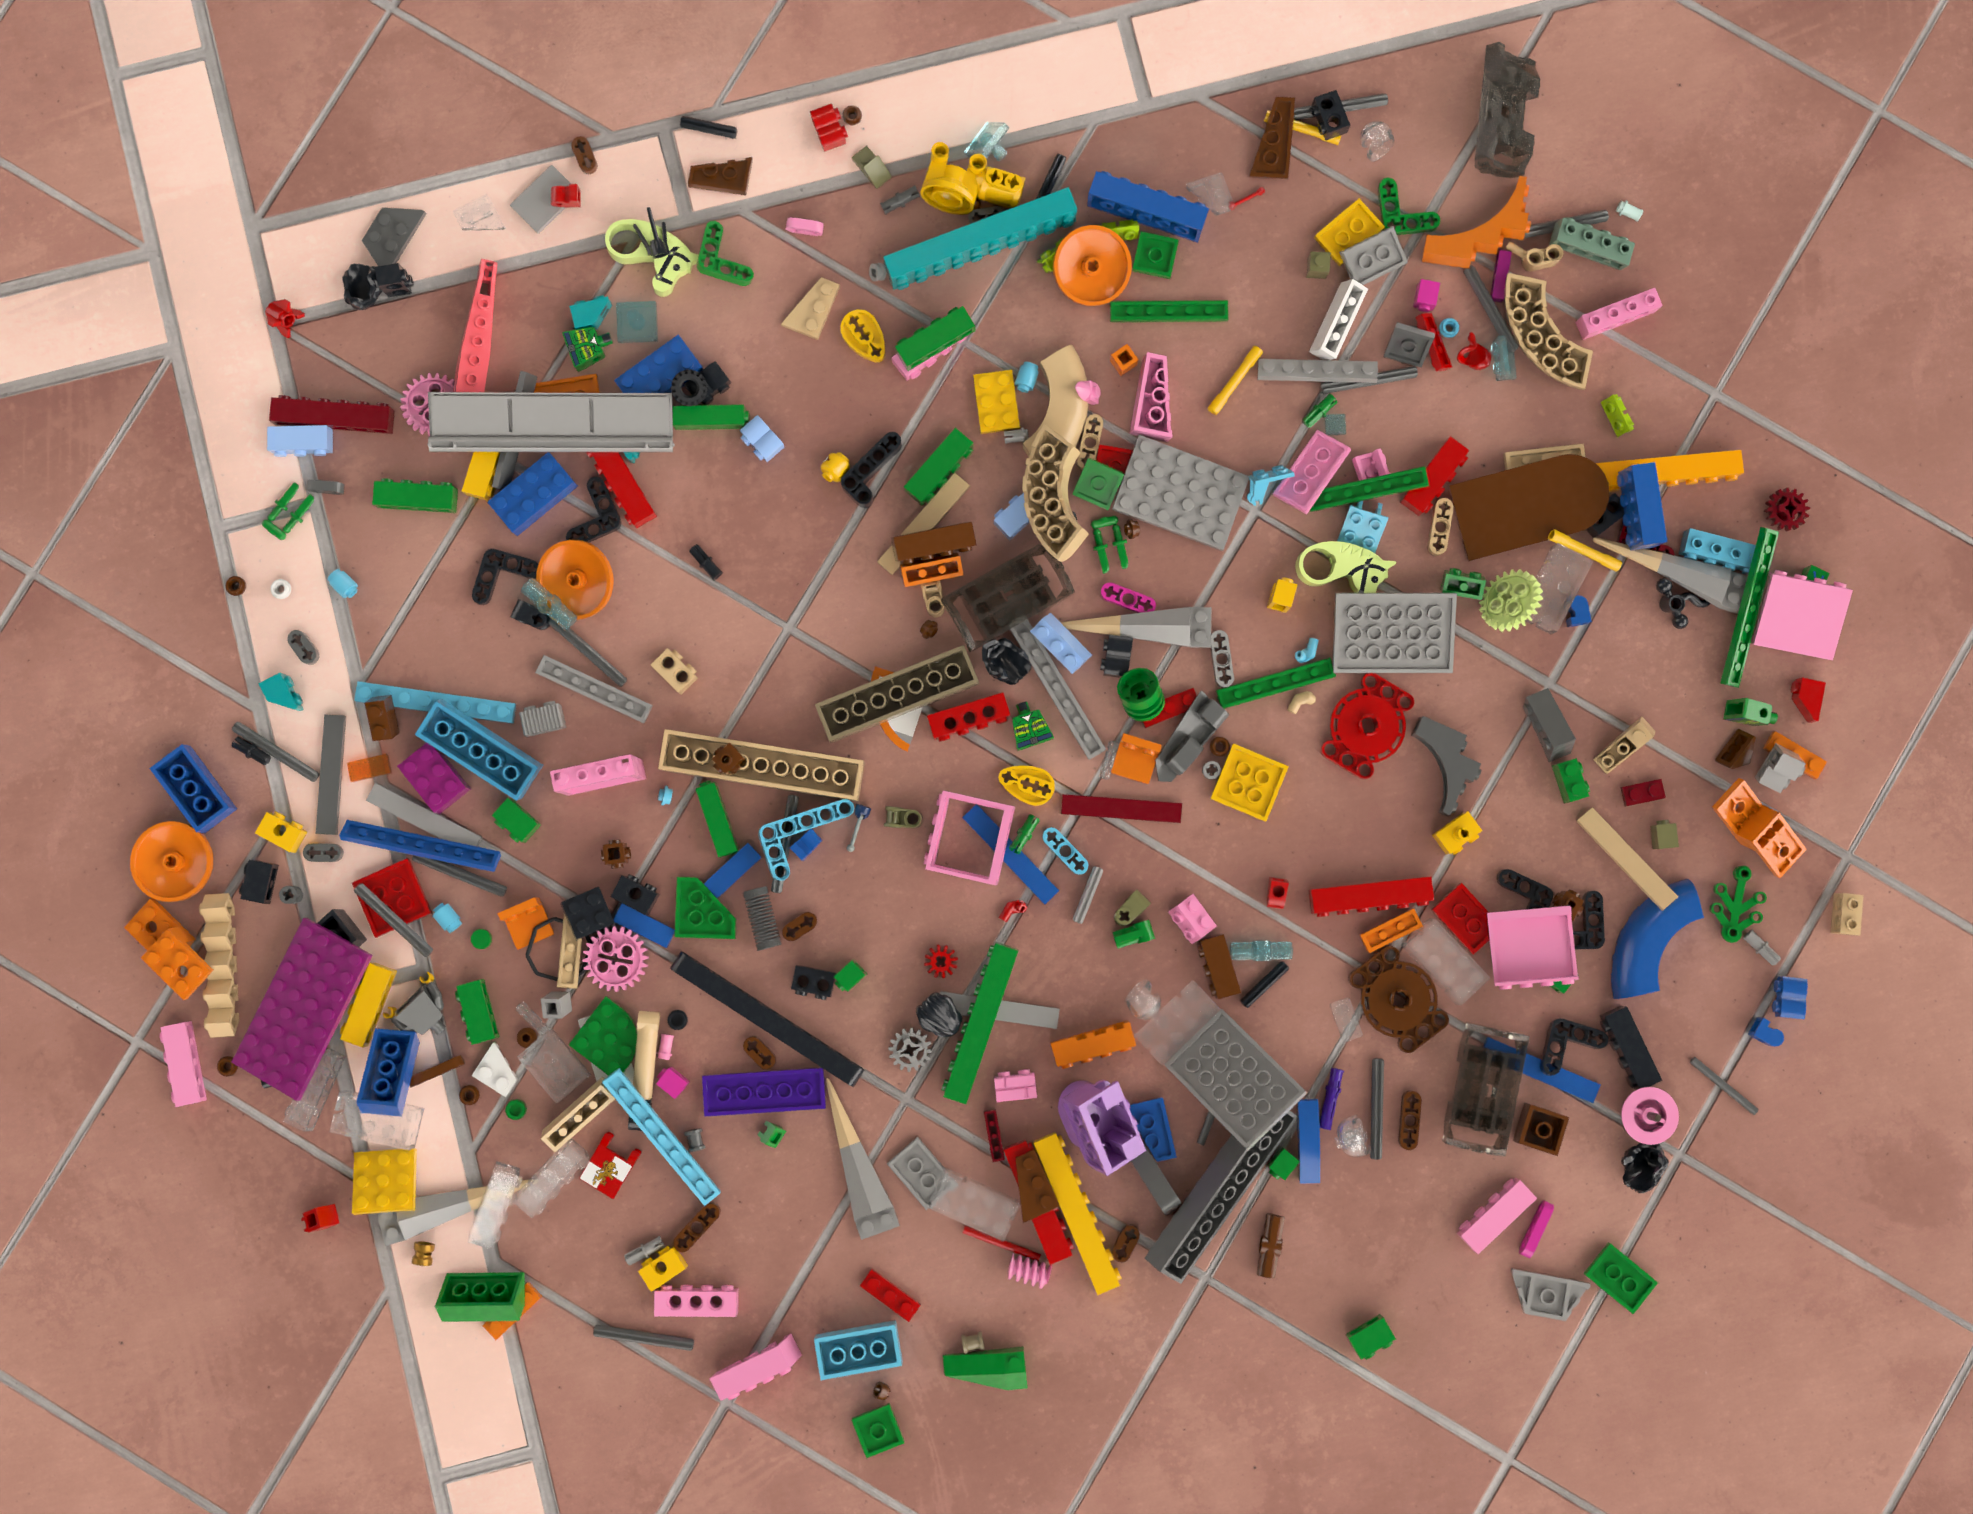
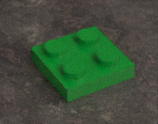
M1141 231L1132 271L1170 279L1179 239Z
M1088 457L1072 495L1109 510L1125 473Z
M890 1403L851 1419L866 1459L905 1443Z

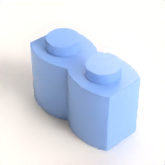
M758 415L740 430L742 434L741 440L747 446L751 444L755 448L753 453L760 461L762 459L766 462L770 461L785 447L782 441Z

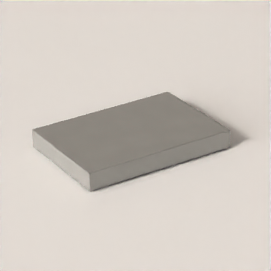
M551 165L510 206L539 234L565 209L564 207L551 205V188L554 186H569L571 183Z
M1393 226L1339 252L1350 279H1354L1361 285H1365L1408 263Z
M918 1136L887 1163L926 1210L957 1184Z

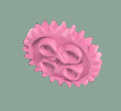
M428 373L426 379L420 375L421 381L419 382L413 379L414 385L407 384L409 391H403V395L406 398L400 399L401 403L405 404L400 406L401 410L405 411L403 413L404 419L408 418L407 424H413L414 431L420 428L421 435L427 431L430 436L429 421L427 420L429 417L428 392H431L433 389H440V392H453L454 379L447 382V375L440 379L438 373H436L435 378H432L430 373ZM418 400H423L424 404L421 406H416L415 402Z
M613 926L612 932L607 927L605 928V934L601 931L597 932L599 938L591 937L594 943L586 944L590 950L583 951L584 954L588 955V958L582 961L588 962L584 970L590 969L591 972L587 977H595L592 982L593 984L599 981V988L607 985L606 989L610 991L612 986H614L615 992H618L620 986L623 990H627V984L634 987L633 980L641 981L638 975L646 974L642 967H648L644 960L648 959L649 956L643 954L648 950V948L641 947L644 941H637L639 934L632 936V930L625 933V927H621L618 932L617 926ZM607 941L613 945V949L609 953L604 950V944ZM627 945L633 950L630 957L625 956L623 953ZM599 954L616 956L617 954L618 958L632 960L633 964L625 962L615 963L612 959L599 957ZM602 961L608 963V970L606 972H602L599 968ZM622 965L628 969L625 977L619 974V968Z

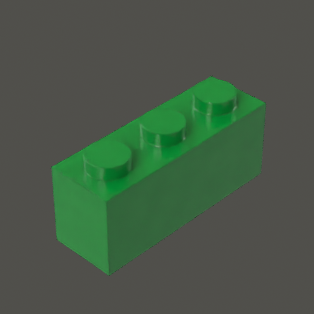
M480 979L456 986L455 996L458 1003H461L462 1010L460 1015L462 1021L466 1022L467 1030L465 1033L467 1040L471 1041V1044L474 1045L499 1038L485 980Z

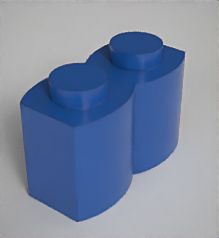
M1778 976L1774 982V992H1776L1777 997L1772 1004L1775 1017L1805 1019L1808 991L1807 979Z

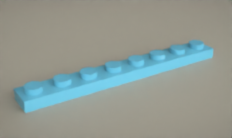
M357 681L354 700L356 702L365 703L372 697L392 695L394 707L429 712L435 701L443 699L471 718L514 723L515 703Z
M619 1068L602 1081L604 1086L704 1206L721 1193L719 1188Z

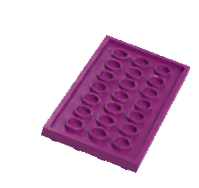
M303 918L232 1063L296 1101L301 1100L373 955L309 918Z

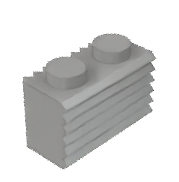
M555 701L543 703L544 707L536 708V706L525 707L523 712H519L524 736L531 737L566 728L562 706L558 703L555 704Z

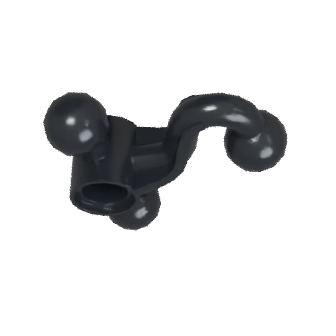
M1667 578L1659 579L1656 583L1658 592L1664 594L1659 601L1660 609L1663 612L1673 614L1672 624L1677 629L1685 628L1689 622L1688 617L1681 614L1686 600H1689L1698 608H1704L1711 604L1705 599L1700 600L1690 592L1673 595L1671 592L1672 582ZM1672 600H1673V602H1674V606H1673V607H1671V601H1672Z

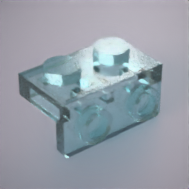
M1506 335L1498 336L1491 344V352L1494 355L1493 372L1496 374V381L1514 380L1517 377L1514 352L1509 353L1507 350Z

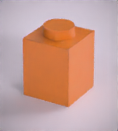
M1128 344L1111 354L1110 362L1120 376L1136 367L1139 360Z

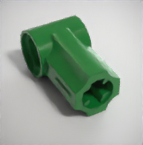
M1149 919L1132 924L1131 927L1112 932L1117 949L1155 939Z

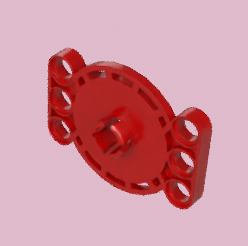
M1375 673L1365 674L1361 679L1362 689L1348 693L1336 704L1330 719V733L1333 740L1324 742L1320 748L1323 757L1360 779L1370 778L1374 773L1372 763L1389 758L1401 746L1406 732V721L1403 712L1412 709L1415 704L1411 694ZM1368 676L1376 680L1374 687H1368L1365 684V679ZM1384 687H1390L1393 690V695L1390 698L1382 694ZM1357 693L1356 698L1351 699L1349 702L1346 700L1349 696ZM1402 697H1407L1410 700L1408 708H1403L1400 705L1399 701ZM1341 703H1342V704H1343V707H1342V709L1340 710L1339 714L1337 715V714H1336V711H1337L1338 707H1339V706L1341 705ZM1334 719H1336V732H1334L1333 726ZM1364 719L1373 721V732L1365 733L1361 721ZM1399 720L1402 721V732H1401V733L1398 732V731H1399ZM1397 737H1400L1398 744L1393 749V743ZM1327 744H1332L1335 747L1333 755L1326 754L1325 746ZM1386 750L1390 752L1382 758L1378 757L1379 754L1384 753ZM1345 754L1350 755L1353 759L1352 764L1349 766L1344 765L1342 762V757ZM1361 765L1369 767L1370 772L1367 776L1360 774L1359 768Z

